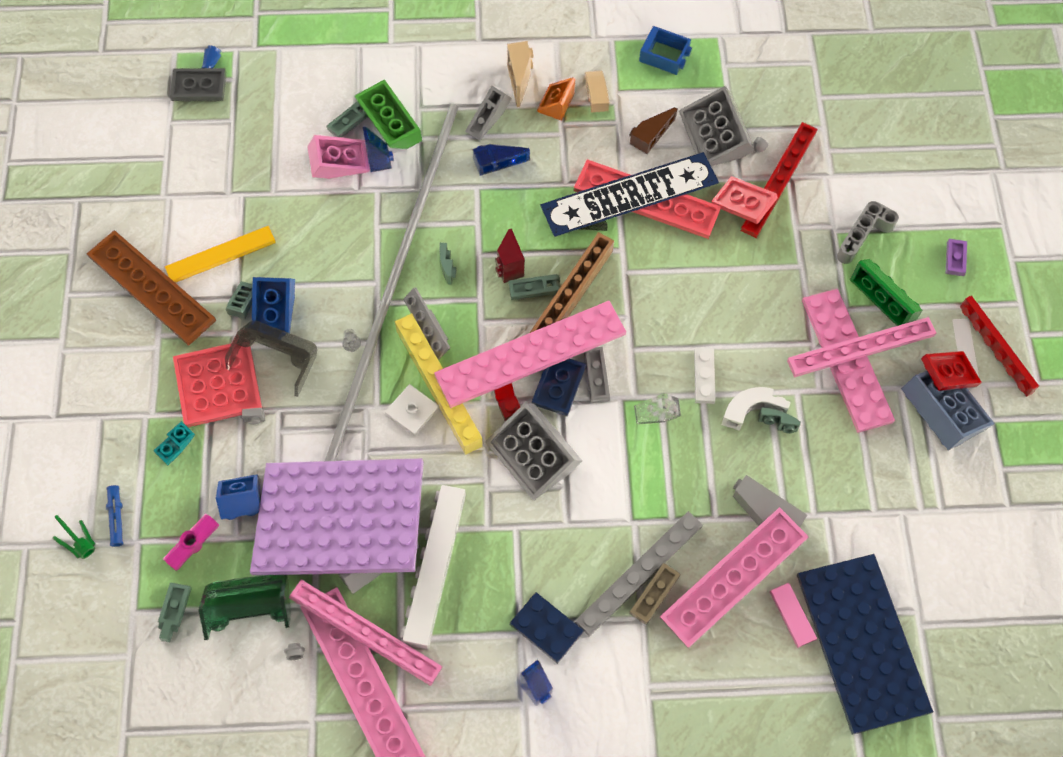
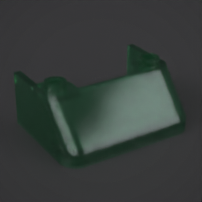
M258 575L218 581L206 585L198 609L204 640H209L211 630L216 632L224 630L230 620L269 614L271 619L276 620V622L284 621L285 628H289L291 603L288 576Z

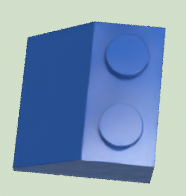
M258 474L218 481L216 502L221 520H233L238 516H254L259 513L261 492Z

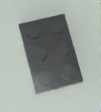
M173 68L170 90L171 101H224L226 69Z

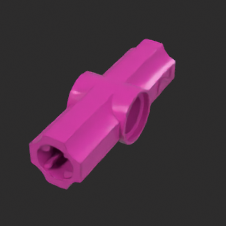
M205 513L190 530L182 533L180 541L169 551L163 560L177 571L192 554L201 550L203 543L219 527V524ZM190 539H196L194 544L187 545Z

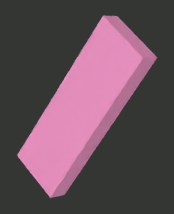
M787 583L771 590L770 594L797 648L816 641L817 637L790 584Z

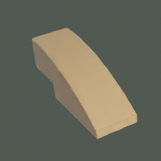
M585 72L591 112L608 111L609 98L603 72Z

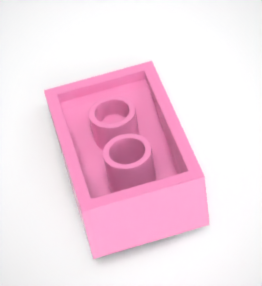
M314 135L307 146L312 177L330 179L370 171L364 140Z

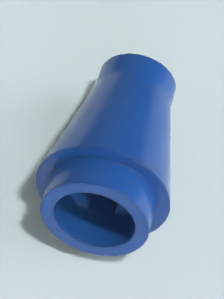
M209 45L205 49L202 68H214L221 57V50L219 48Z

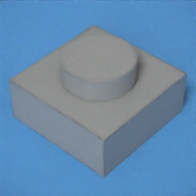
M262 408L242 409V417L245 422L259 424L261 421H265V413Z

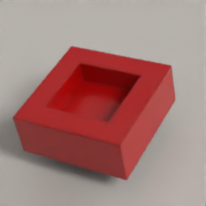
M516 396L498 401L504 421H507L520 408Z

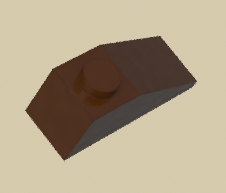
M671 108L640 122L637 127H633L629 134L631 137L630 145L648 154L675 121L678 108Z

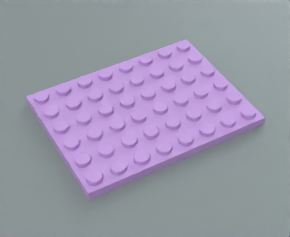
M423 459L266 463L250 573L252 575L415 572Z

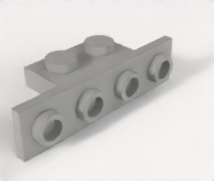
M413 288L403 300L439 360L450 349L447 342L448 338L432 310H429L417 288Z

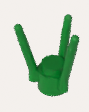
M55 515V519L75 541L73 544L75 548L56 536H53L52 539L72 552L77 559L89 557L95 551L94 546L96 543L92 540L84 522L80 520L79 524L86 539L83 537L78 538L58 515Z

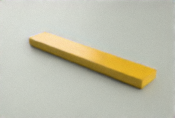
M268 225L164 267L169 278L176 283L275 244L276 241Z

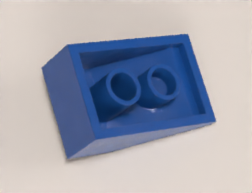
M253 277L251 334L290 335L295 300V279Z

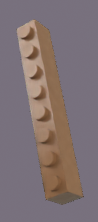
M599 232L597 233L530 333L570 316L612 254L614 240Z

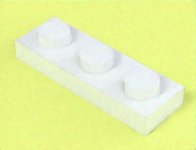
M695 348V403L714 404V349Z

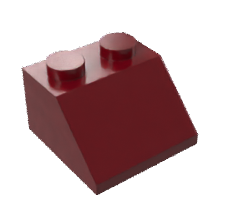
M512 228L508 229L497 249V258H495L497 265L495 267L498 278H502L503 283L524 277L525 258Z

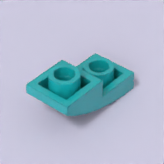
M182 421L166 434L168 438L153 450L167 466L180 455L195 436Z

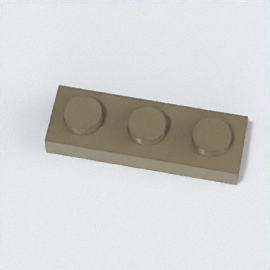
M663 563L629 614L647 625L681 574Z

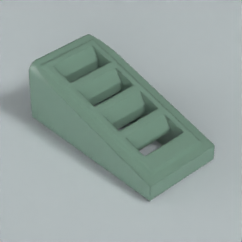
M240 282L226 306L228 315L246 319L252 305V290L249 292L243 290V288L252 289V284Z

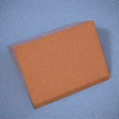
M572 77L550 84L537 111L562 121L575 93V78Z

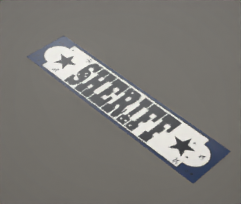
M702 152L540 204L554 237L718 184L719 181L705 153Z

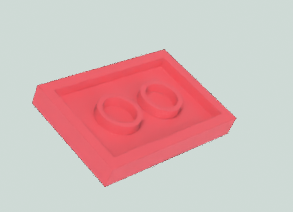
M731 176L711 202L721 206V210L758 224L777 200V193Z

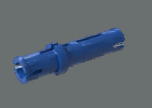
M117 485L106 487L108 501L106 510H108L110 546L112 547L123 545L121 520L123 505L120 502V487ZM113 499H115V513L113 507ZM115 519H116V528H117V532H116V533H115V522H114Z

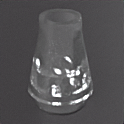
M346 329L343 333L342 346L349 352H355L360 348L361 340L353 329Z

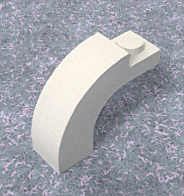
M766 387L750 388L732 399L721 425L740 431L744 418L750 411L764 407L787 413L791 402L786 401L783 397L772 396L774 389Z

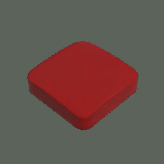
M512 383L494 390L497 402L515 396Z

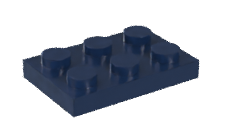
M569 358L545 368L532 403L537 407L568 417L586 369V364Z
M537 592L533 594L510 622V625L557 664L584 632L582 628Z

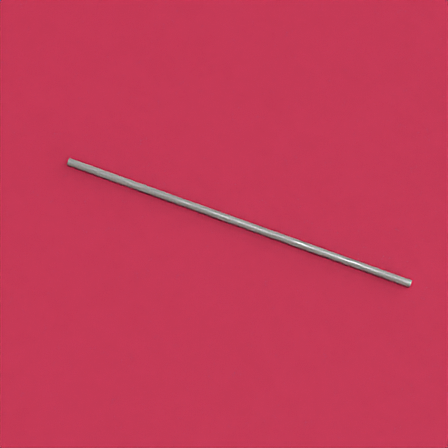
M450 104L325 461L336 460L458 110L456 104Z

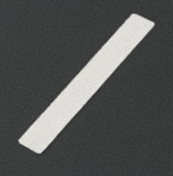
M953 319L957 351H964L979 377L969 319ZM981 385L967 388L985 410Z

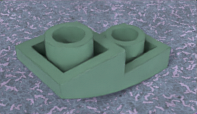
M440 243L441 269L447 284L452 285V278H456V267H453L451 250H448L447 243Z
M762 407L758 415V422H764L768 425L778 423L777 431H783L788 434L797 432L801 425V421L795 417L771 408Z

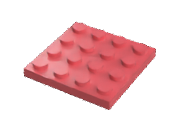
M249 340L173 356L183 421L187 427L241 416L242 409L262 408Z

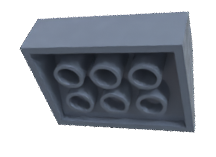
M928 371L915 375L901 388L906 398L911 401L917 412L924 418L929 428L934 431L947 450L963 444L995 424L967 388L939 391Z

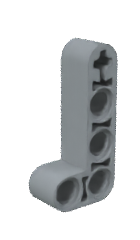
M869 202L843 241L837 254L838 260L844 264L851 263L873 227L885 233L892 232L899 219L897 212L879 202Z

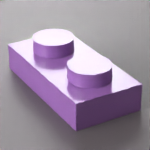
M948 239L945 274L965 276L967 241Z

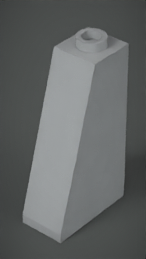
M747 475L743 480L738 479L733 487L735 489L734 499L758 526L779 507L799 527L807 517V514Z

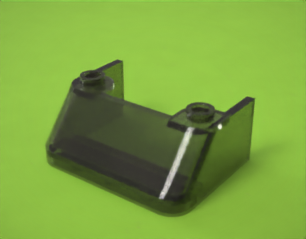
M256 320L248 322L237 332L225 356L226 369L230 371L241 346L249 347L255 342L290 355L293 366L302 369L294 385V396L298 397L316 359L317 346L311 341Z

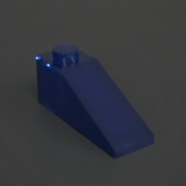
M366 126L362 127L370 171L392 169L391 161H394L392 150L389 151L387 143Z
M487 144L472 149L473 160L480 176L530 161L529 148Z
M537 659L520 673V686L535 705L539 703L543 705L551 699L552 696L550 694L553 688L541 663Z

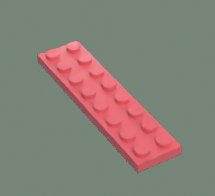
M587 159L574 186V191L580 192L630 176V174ZM685 194L632 212L709 239L721 206Z

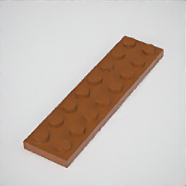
M115 230L86 253L94 263L188 346L216 322V318Z

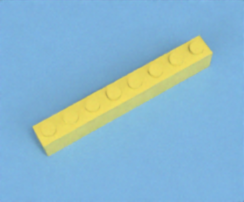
M411 313L396 320L395 326L399 337L433 398L439 405L443 416L465 455L483 447L482 437L463 403L452 408L449 407L434 372L443 368L413 314Z

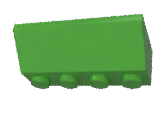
M385 79L354 95L389 148L408 149L422 141L420 128Z

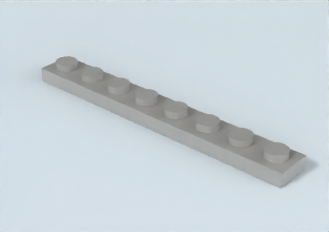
M688 511L575 620V623L590 637L660 569L663 563H666L697 533L703 524Z

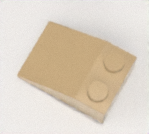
M528 41L507 44V68L517 107L521 106L530 79V72L533 69V49L529 48Z

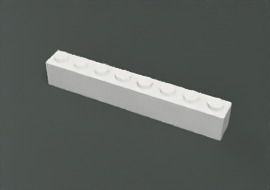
M441 485L440 491L436 492V509H432L430 515L432 525L431 528H427L425 540H428L427 545L422 548L420 559H423L421 567L418 566L415 578L418 579L417 585L413 586L410 598H413L412 605H408L405 618H408L407 625H403L400 638H403V642L408 646L429 649L466 497L465 489Z

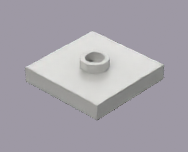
M409 384L388 407L385 415L416 436L438 411L439 405Z

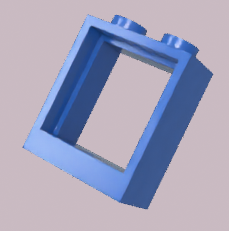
M653 26L640 50L639 62L677 75L679 70H683L685 66L686 56L689 57L691 54V39ZM658 42L682 51L677 62L652 53L651 51L655 43Z

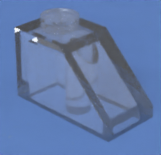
M666 393L634 406L637 424L663 423L681 416L679 398Z

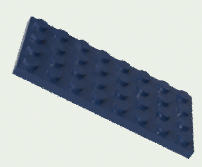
M875 554L798 573L797 578L851 734L854 735L932 714V706Z

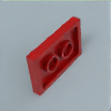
M964 351L925 354L921 358L925 369L929 372L934 385L939 391L977 387L982 383Z

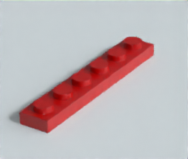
M973 296L965 298L960 306L962 313L968 317L973 328L980 333L985 344L994 352L996 359L1006 368L1007 374L1014 379L1019 390L1026 397L1033 394L1039 387L1038 383Z

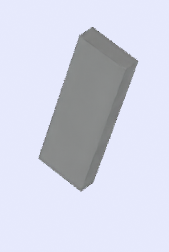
M596 347L584 352L591 403L610 401L603 347Z

